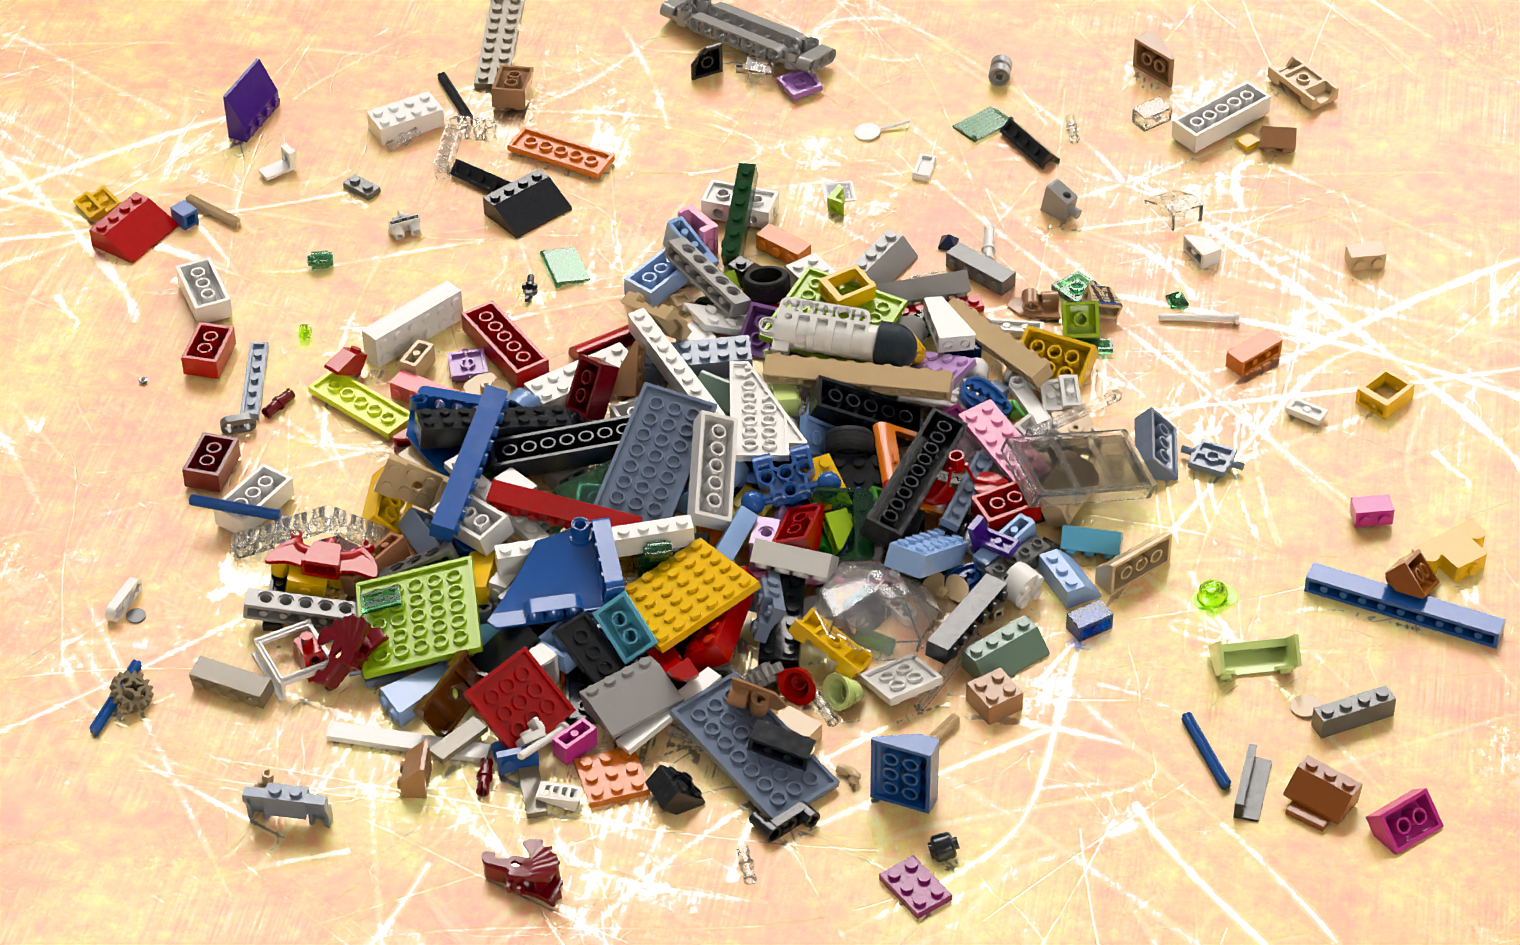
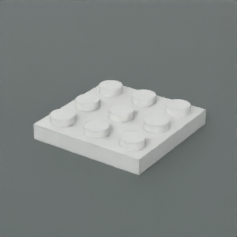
M912 652L859 674L860 681L890 706L897 705L906 699L916 697L920 693L932 690L936 686L943 684L942 676Z

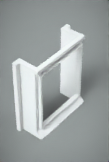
M310 619L254 639L255 652L252 653V656L263 675L272 679L275 689L274 693L279 702L287 699L285 686L312 677L317 670H324L329 661L328 655L330 652L325 644L321 645L325 661L281 676L263 644L305 629L311 632L317 640L319 635Z

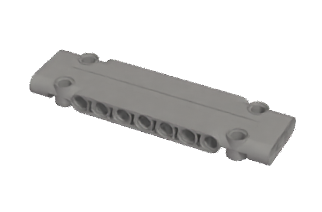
M667 0L660 7V15L675 20L676 24L680 27H688L693 32L764 60L766 58L773 59L772 63L781 62L786 69H799L812 74L832 63L836 57V49L823 44L819 45L820 40L815 37H807L804 33L721 1L713 4L711 0Z

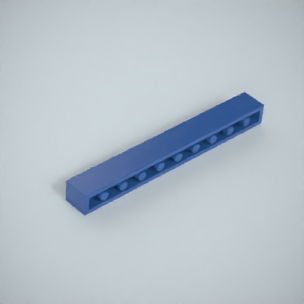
M486 384L431 522L429 536L451 542L454 535L458 536L461 528L459 522L465 519L467 512L465 507L470 506L472 500L470 494L471 492L475 493L478 484L476 479H480L483 472L481 466L487 463L489 454L486 453L492 450L494 444L492 438L497 437L499 426L497 425L498 423L502 424L505 415L503 410L507 411L510 399H507V390Z
M1313 562L1305 579V592L1497 649L1504 633L1506 622L1504 618L1430 596H1426L1423 599L1395 591L1389 584Z

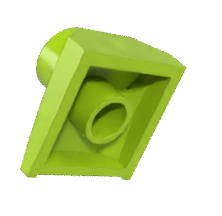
M1098 300L1089 302H1061L1062 336L1076 340L1100 338Z

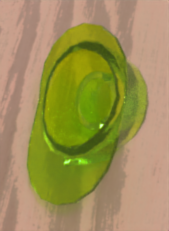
M1208 579L1200 584L1199 589L1193 594L1192 600L1198 608L1211 610L1235 604L1239 599V593L1230 585H1226L1216 579Z

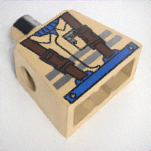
M1091 281L1087 284L1081 298L1082 302L1098 300L1099 318L1117 320L1124 307L1111 287L1098 285L1096 281Z

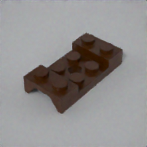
M467 649L456 652L447 664L448 669L428 695L422 697L412 710L438 737H446L455 729L472 706L463 693L488 675V673L478 670L468 659L469 651ZM454 688L458 691V697L456 699L452 695V690Z

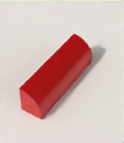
M625 325L570 347L568 354L574 361H577L580 354L589 356L619 342L627 348L632 346L636 339L630 333L629 326Z

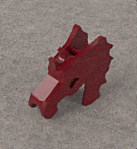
M352 613L349 616H344L342 620L334 619L332 626H324L319 633L317 639L319 646L333 642L325 669L317 670L313 681L316 684L325 685L327 691L336 689L350 671H361L363 663L365 661L368 662V657L372 652L387 641L389 636L384 634L383 629L380 627L372 628L363 615L356 617ZM341 652L340 657L336 658V655Z
M528 839L522 842L530 857L510 856L509 858H497L496 853L492 851H485L481 854L485 877L490 880L506 883L507 893L514 891L517 892V895L524 894L535 897L552 907L555 906L558 899L562 898L560 887L563 885V880H561L559 870L560 859H558L556 854L552 853V846L545 847L543 845L542 839ZM516 863V864H518V865H520V866H516V867H515V866H512V864Z

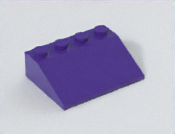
M258 58L255 59L223 96L228 137L247 143L280 105L278 90Z

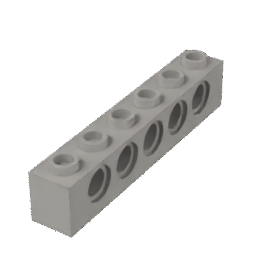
M685 237L668 240L663 255L729 318L747 314L751 299Z
M247 587L243 607V618L289 625L310 619L313 627L322 629L324 626L330 627L334 619L342 620L344 616H349L352 613L358 617L357 602Z

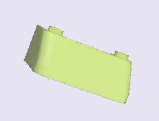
M1293 634L1286 638L1222 644V641H1217L1208 646L1215 676L1220 677V680L1232 679V675L1280 671V674H1290L1292 669L1302 666L1299 634Z

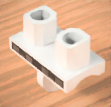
M402 210L397 211V216L392 217V221H388L389 235H393L395 240L404 238V231L407 230L413 236L420 234L419 213L410 216L409 213L403 214Z

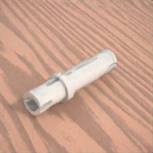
M987 224L988 229L986 225L984 227V245L981 248V252L983 255L994 260L993 255L996 251L994 247L995 226Z

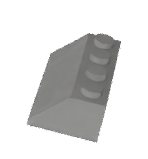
M887 229L850 266L857 264L875 284L895 281L918 259V255L902 234Z

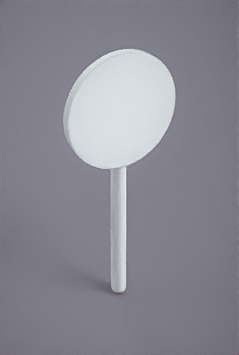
M906 120L880 128L873 123H864L856 127L854 133L856 138L869 141L877 138L882 130L908 124L911 121Z

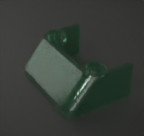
M815 487L812 504L822 502L824 504H831L832 512L847 508L848 513L853 517V527L848 535V553L835 555L839 557L836 573L848 572L870 563L874 557L875 544L859 534L867 515L874 505L872 492L864 488Z

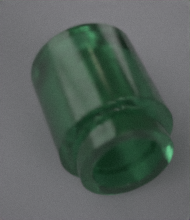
M328 250L312 251L310 255H307V264L311 266V269L329 268V266L334 265L333 253L328 252Z
M671 541L647 542L646 547H643L644 558H648L649 562L668 560L669 557H673Z

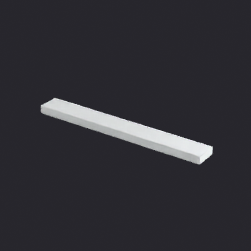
M336 721L331 722L326 734L327 741L408 752L425 739H429L430 747H432L444 738ZM473 742L451 759L480 763L481 758L485 757L486 764L487 757H489L491 751V744Z

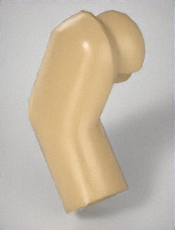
M837 764L835 772L849 776L848 783L858 785L861 774L853 766Z

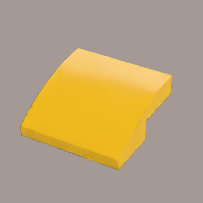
M104 185L92 194L86 191L73 200L74 204L91 221L105 217L121 204Z

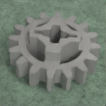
M765 662L748 671L749 675L744 679L760 687H765L777 681V674L782 672L784 668L781 662L772 665L770 662Z

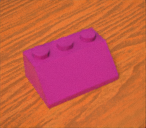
M1427 788L1412 789L1366 816L1374 837L1393 854L1400 853L1444 826Z

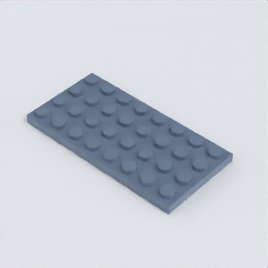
M644 382L594 505L643 517V522L673 517L690 477L694 419L701 410L715 413L717 404Z
M735 672L670 710V716L769 821L801 801H805L810 805L839 787L840 781L814 754L806 771L747 750L749 737L758 719L768 721L784 729L789 728L770 708L765 716L758 718L750 714L749 706L742 709L727 704L728 694L732 686L731 677L741 679Z

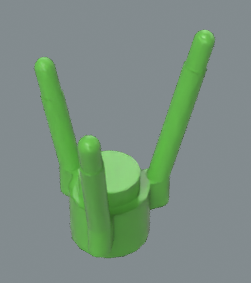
M1014 399L1009 401L1012 408L1006 418L1008 420L1009 418L1018 419L1021 416L1024 418L1026 415L1019 403Z

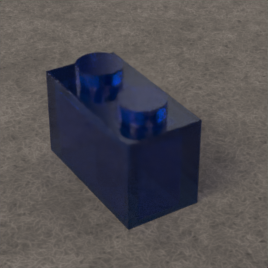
M1097 600L1067 613L1066 629L1078 642H1082L1112 629L1114 614L1101 600Z

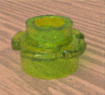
M308 323L300 324L298 338L306 341V338H310L312 333V327H309Z

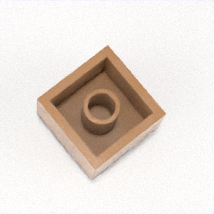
M1001 667L966 684V701L988 725L1023 710L1024 692Z

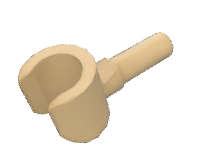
M264 769L262 771V778L251 787L267 786L268 782L273 783L274 774L270 775V770Z

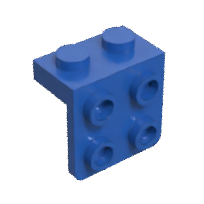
M500 741L491 743V751L499 775L516 772L518 768L537 765L539 767L538 750L525 759L520 760L517 754L530 745L506 750Z

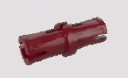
M287 388L282 394L275 396L272 402L262 409V414L267 418H271L276 412L283 410L285 405L295 398L294 391Z
M485 757L481 758L480 769L476 776L478 781L476 794L481 797L483 796V790H485L484 797L488 796L490 783L493 780L492 766L494 761L487 757L486 764Z

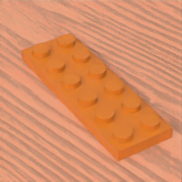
M525 126L507 145L508 151L597 179L615 160V154Z

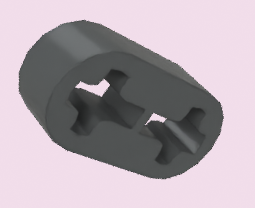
M251 413L225 416L220 420L221 431L226 435L250 432L257 425L256 418Z

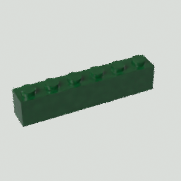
M738 163L721 252L724 266H728L738 256L743 257L758 181L756 164Z

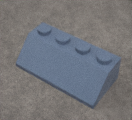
M1150 407L1134 418L1135 469L1148 480L1176 481L1178 479L1177 427L1153 407Z
M410 507L397 525L401 529V534L410 542L411 548L420 554L449 542L429 536L433 520L432 515ZM453 539V540H452V544H453V546H454L456 552L458 553L459 558L465 557V556H463V555L460 553V551L457 549V547H456V545H455V542H454V539Z

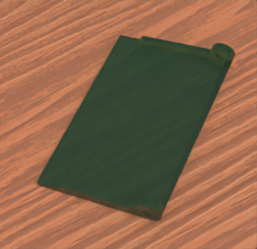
M990 106L952 127L971 141L976 142L1000 130L1009 117L997 108Z
M575 247L542 250L540 252V256L556 288H560L565 284L583 283L584 281L591 280Z

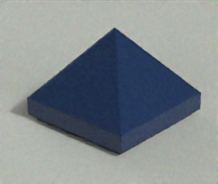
M950 234L941 236L938 249L950 250L958 244L959 238Z

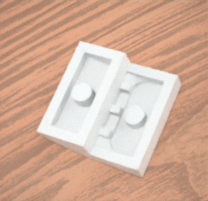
M1059 375L1058 379H1048L1039 388L1041 404L1048 414L1066 411V408L1072 409L1073 406L1074 409L1082 407L1077 375Z

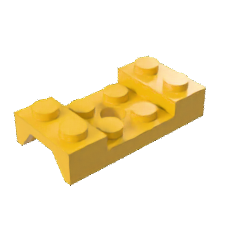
M813 607L802 620L795 619L787 631L795 640L802 644L810 640L815 647L820 648L831 660L838 663L835 670L840 675L849 677L852 680L868 669L875 656Z

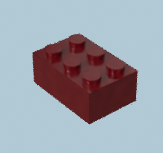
M580 354L565 403L566 409L570 408L573 412L576 411L587 419L603 420L607 413L619 367L599 358Z
M203 432L182 469L185 487L221 493L241 456L239 438Z

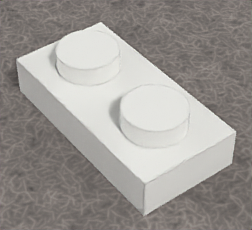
M1293 397L1286 406L1285 413L1319 426L1327 417L1328 410Z

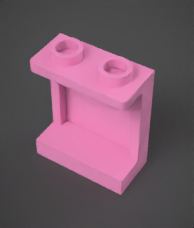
M693 205L679 210L678 217L683 216L713 255L718 254V225Z

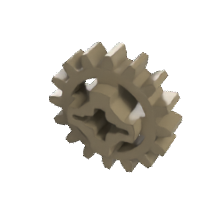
M126 670L124 674L119 672L117 676H114L109 686V690H111L109 696L115 697L113 703H120V709L126 707L127 712L133 709L137 713L139 709L143 711L151 703L154 693L151 691L154 687L148 685L149 679H143L144 674L138 676L135 670L132 674Z

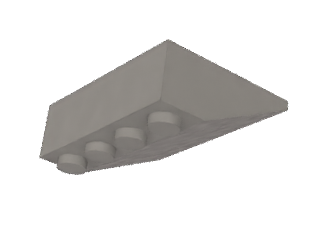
M650 655L579 692L585 712L613 739L684 702L683 697L660 664Z

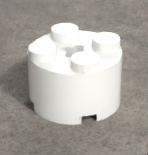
M1017 562L1006 572L1008 574L1006 580L1002 578L1003 581L1007 582L1006 591L1008 596L1006 599L1021 610L1027 606L1031 599L1036 600L1042 593L1040 587L1044 577L1026 563Z

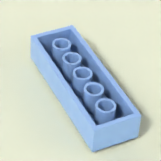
M934 528L931 531L927 530V532L891 542L884 566L920 579L962 565L969 542L964 541L963 537L953 534L950 536L945 534L946 531Z

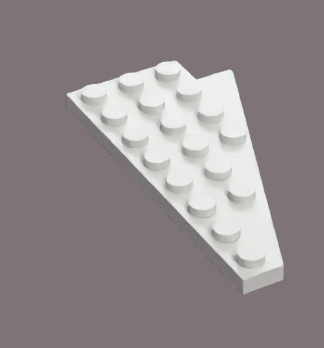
M730 361V417L738 418L736 461H751V457L770 453L772 461H789L788 448L805 444L807 440L749 361Z

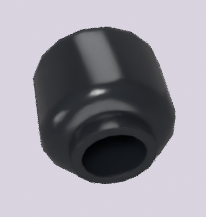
M950 832L933 835L930 838V842L927 843L931 858L936 859L937 862L955 858L957 856L956 850L960 849L957 837H952Z

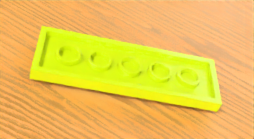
M329 371L308 386L309 393L387 439H390L408 426L410 411L348 375H336Z

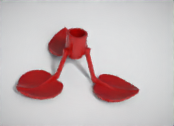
M953 450L949 453V462L943 470L949 472L946 484L937 480L925 502L932 505H941L952 500L955 494L954 488L949 487L952 473H961L964 469L967 470L971 480L975 483L974 489L978 494L1005 485L1009 481L992 472H981L976 479L969 468V464L966 463L964 453L960 450Z

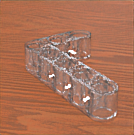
M468 116L449 117L434 159L435 178L439 181H445L450 178L451 175L449 173L456 160L462 139L495 140L497 138L496 120Z

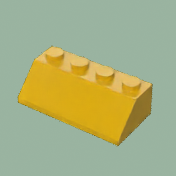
M385 465L372 474L359 525L363 531L374 538H384L390 532L402 535L401 529L397 524L411 507V503L392 496L391 499L374 492V485Z

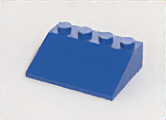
M920 733L872 736L870 797L930 814L938 797L940 739Z

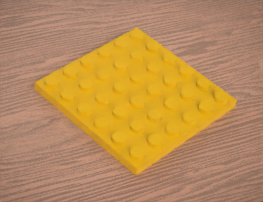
M702 538L692 541L684 549L677 551L666 561L659 563L657 567L644 573L634 582L627 584L625 591L656 637L658 643L654 647L661 653H664L760 589L761 585L757 579Z

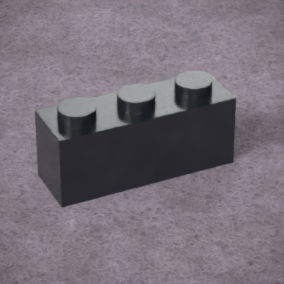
M758 719L749 737L747 750L806 771L814 754L817 740Z

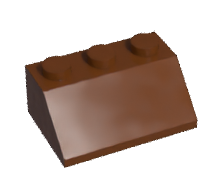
M1420 548L1400 558L1385 572L1387 583L1395 591L1421 599L1426 597L1439 584L1438 578L1426 561Z
M1307 755L1297 766L1283 792V796L1338 825L1358 803L1363 784Z

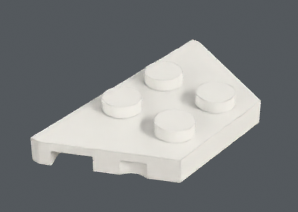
M684 302L682 307L684 312L689 311L692 314L691 319L698 323L703 331L739 336L746 315L729 318L718 307L712 305L705 306Z

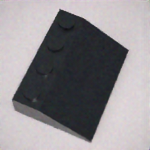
M539 168L483 197L484 214L516 239L572 210V206L552 179Z

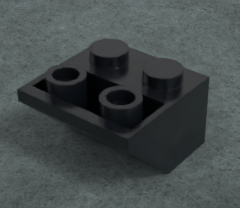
M660 764L645 781V784L662 810L678 815L706 803L701 795V790L692 782L693 778L687 772L677 771L671 766L666 767Z

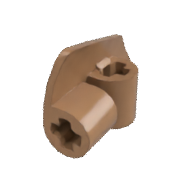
M1026 288L1022 291L1021 297H1013L1007 304L1009 309L1020 316L1061 319L1058 309V291H1041L1038 294L1036 289Z
M731 677L732 686L728 694L727 704L742 709L749 706L750 714L758 718L765 716L769 708L779 711L787 707V703L777 693L748 681Z

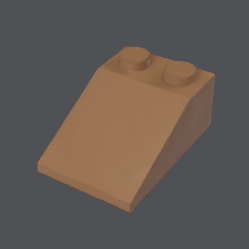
M1147 30L1134 39L1133 66L1163 84L1172 87L1175 58L1162 38Z
M500 65L491 88L492 107L500 109L514 108L515 110L526 109L534 67Z
M639 340L634 341L619 367L612 393L620 402L638 397L644 384L646 347Z

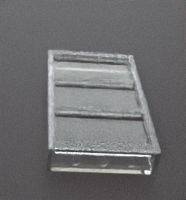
M1127 429L1006 437L1000 449L1030 508L1151 498L1157 487L1156 481L1153 479Z

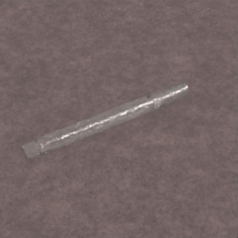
M1113 389L1058 416L1027 428L1025 438L1028 441L1036 440L1095 411L1121 401L1123 392Z

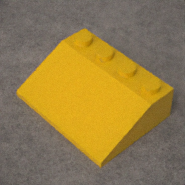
M1029 325L1026 326L1021 339L1027 346V349H1033L1041 359L1044 357L1051 363L1050 368L1054 374L1049 379H1058L1059 375H1077L1080 390L1092 372L1099 355L1096 345Z

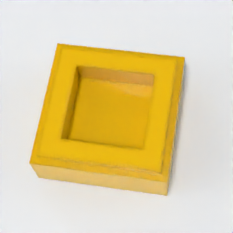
M1247 132L1236 138L1235 144L1247 152L1259 146L1260 140Z

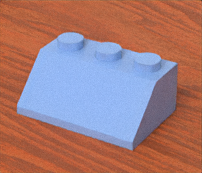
M1058 549L1039 555L1038 572L1044 577L1045 582L1066 609L1102 596L1072 556Z

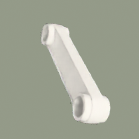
M1019 375L1012 376L1008 386L1009 392L1019 403L1024 413L1028 415L1031 412L1037 424L1048 435L1055 434L1058 436L1057 424L1051 419L1024 378Z

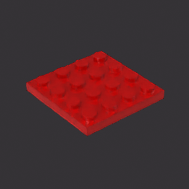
M526 646L463 693L464 697L506 750L518 748L515 742L521 738V733L530 729L527 723L532 718L538 717L539 721L544 724L545 733L547 734L576 711Z

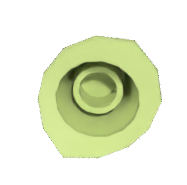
M834 672L827 675L823 682V696L827 705L833 710L842 711L858 703L865 696L862 686L857 681Z

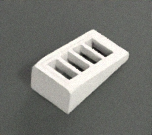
M540 781L535 799L575 812L583 788L574 785ZM544 790H548V794H543Z

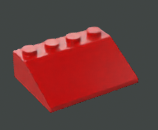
M135 192L89 229L93 247L133 264L179 225L149 197Z

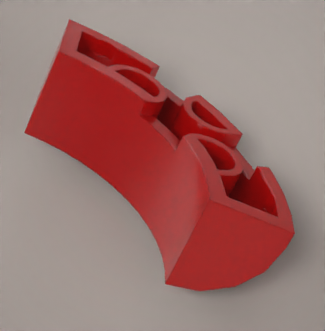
M655 647L647 652L660 664L667 676L677 682H689L699 677V672L688 657L682 660V657L674 647L664 653H661Z

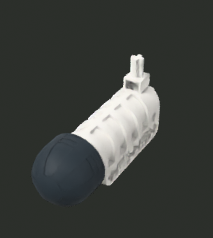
M785 297L780 302L777 318L764 317L759 321L760 333L773 337L771 354L779 353L789 356L791 349H798L811 353H823L829 356H841L847 359H859L874 363L875 365L891 364L896 367L909 366L917 354V340L908 327L888 321H881L880 326L870 324V313L861 308ZM788 304H791L792 307L786 309V306H788ZM804 306H810L812 308V311L809 313H804L802 311V308ZM828 310V313H826V315H823L822 312ZM841 312H847L849 314V317L846 319L839 318V314ZM861 316H865V319H863V321L859 320ZM764 323H771L772 328L764 330L762 325Z

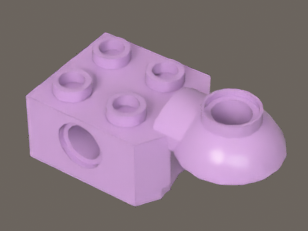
M781 505L780 509L775 511L774 518L758 516L749 540L750 571H768L757 568L755 563L750 562L755 538L772 541L788 509L786 505Z

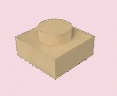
M687 291L669 296L671 304L678 311L682 310L684 302L694 303Z

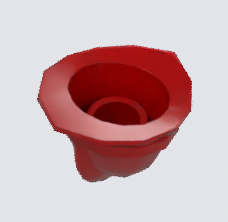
M800 667L789 668L777 674V686L781 694L789 702L795 705H807L816 699V686L811 673L807 669Z

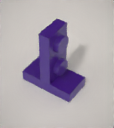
M977 515L967 527L974 554L980 548H984L1010 559L1021 546L1020 540L987 528L985 517Z

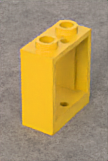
M857 264L820 278L818 283V293L827 303L857 307L874 300L877 290L875 282L870 280L865 271L861 270ZM853 280H856L862 287L843 296L835 289Z
M1384 367L1357 388L1355 403L1386 420L1413 399L1415 384ZM1385 384L1398 393L1387 400L1374 391Z

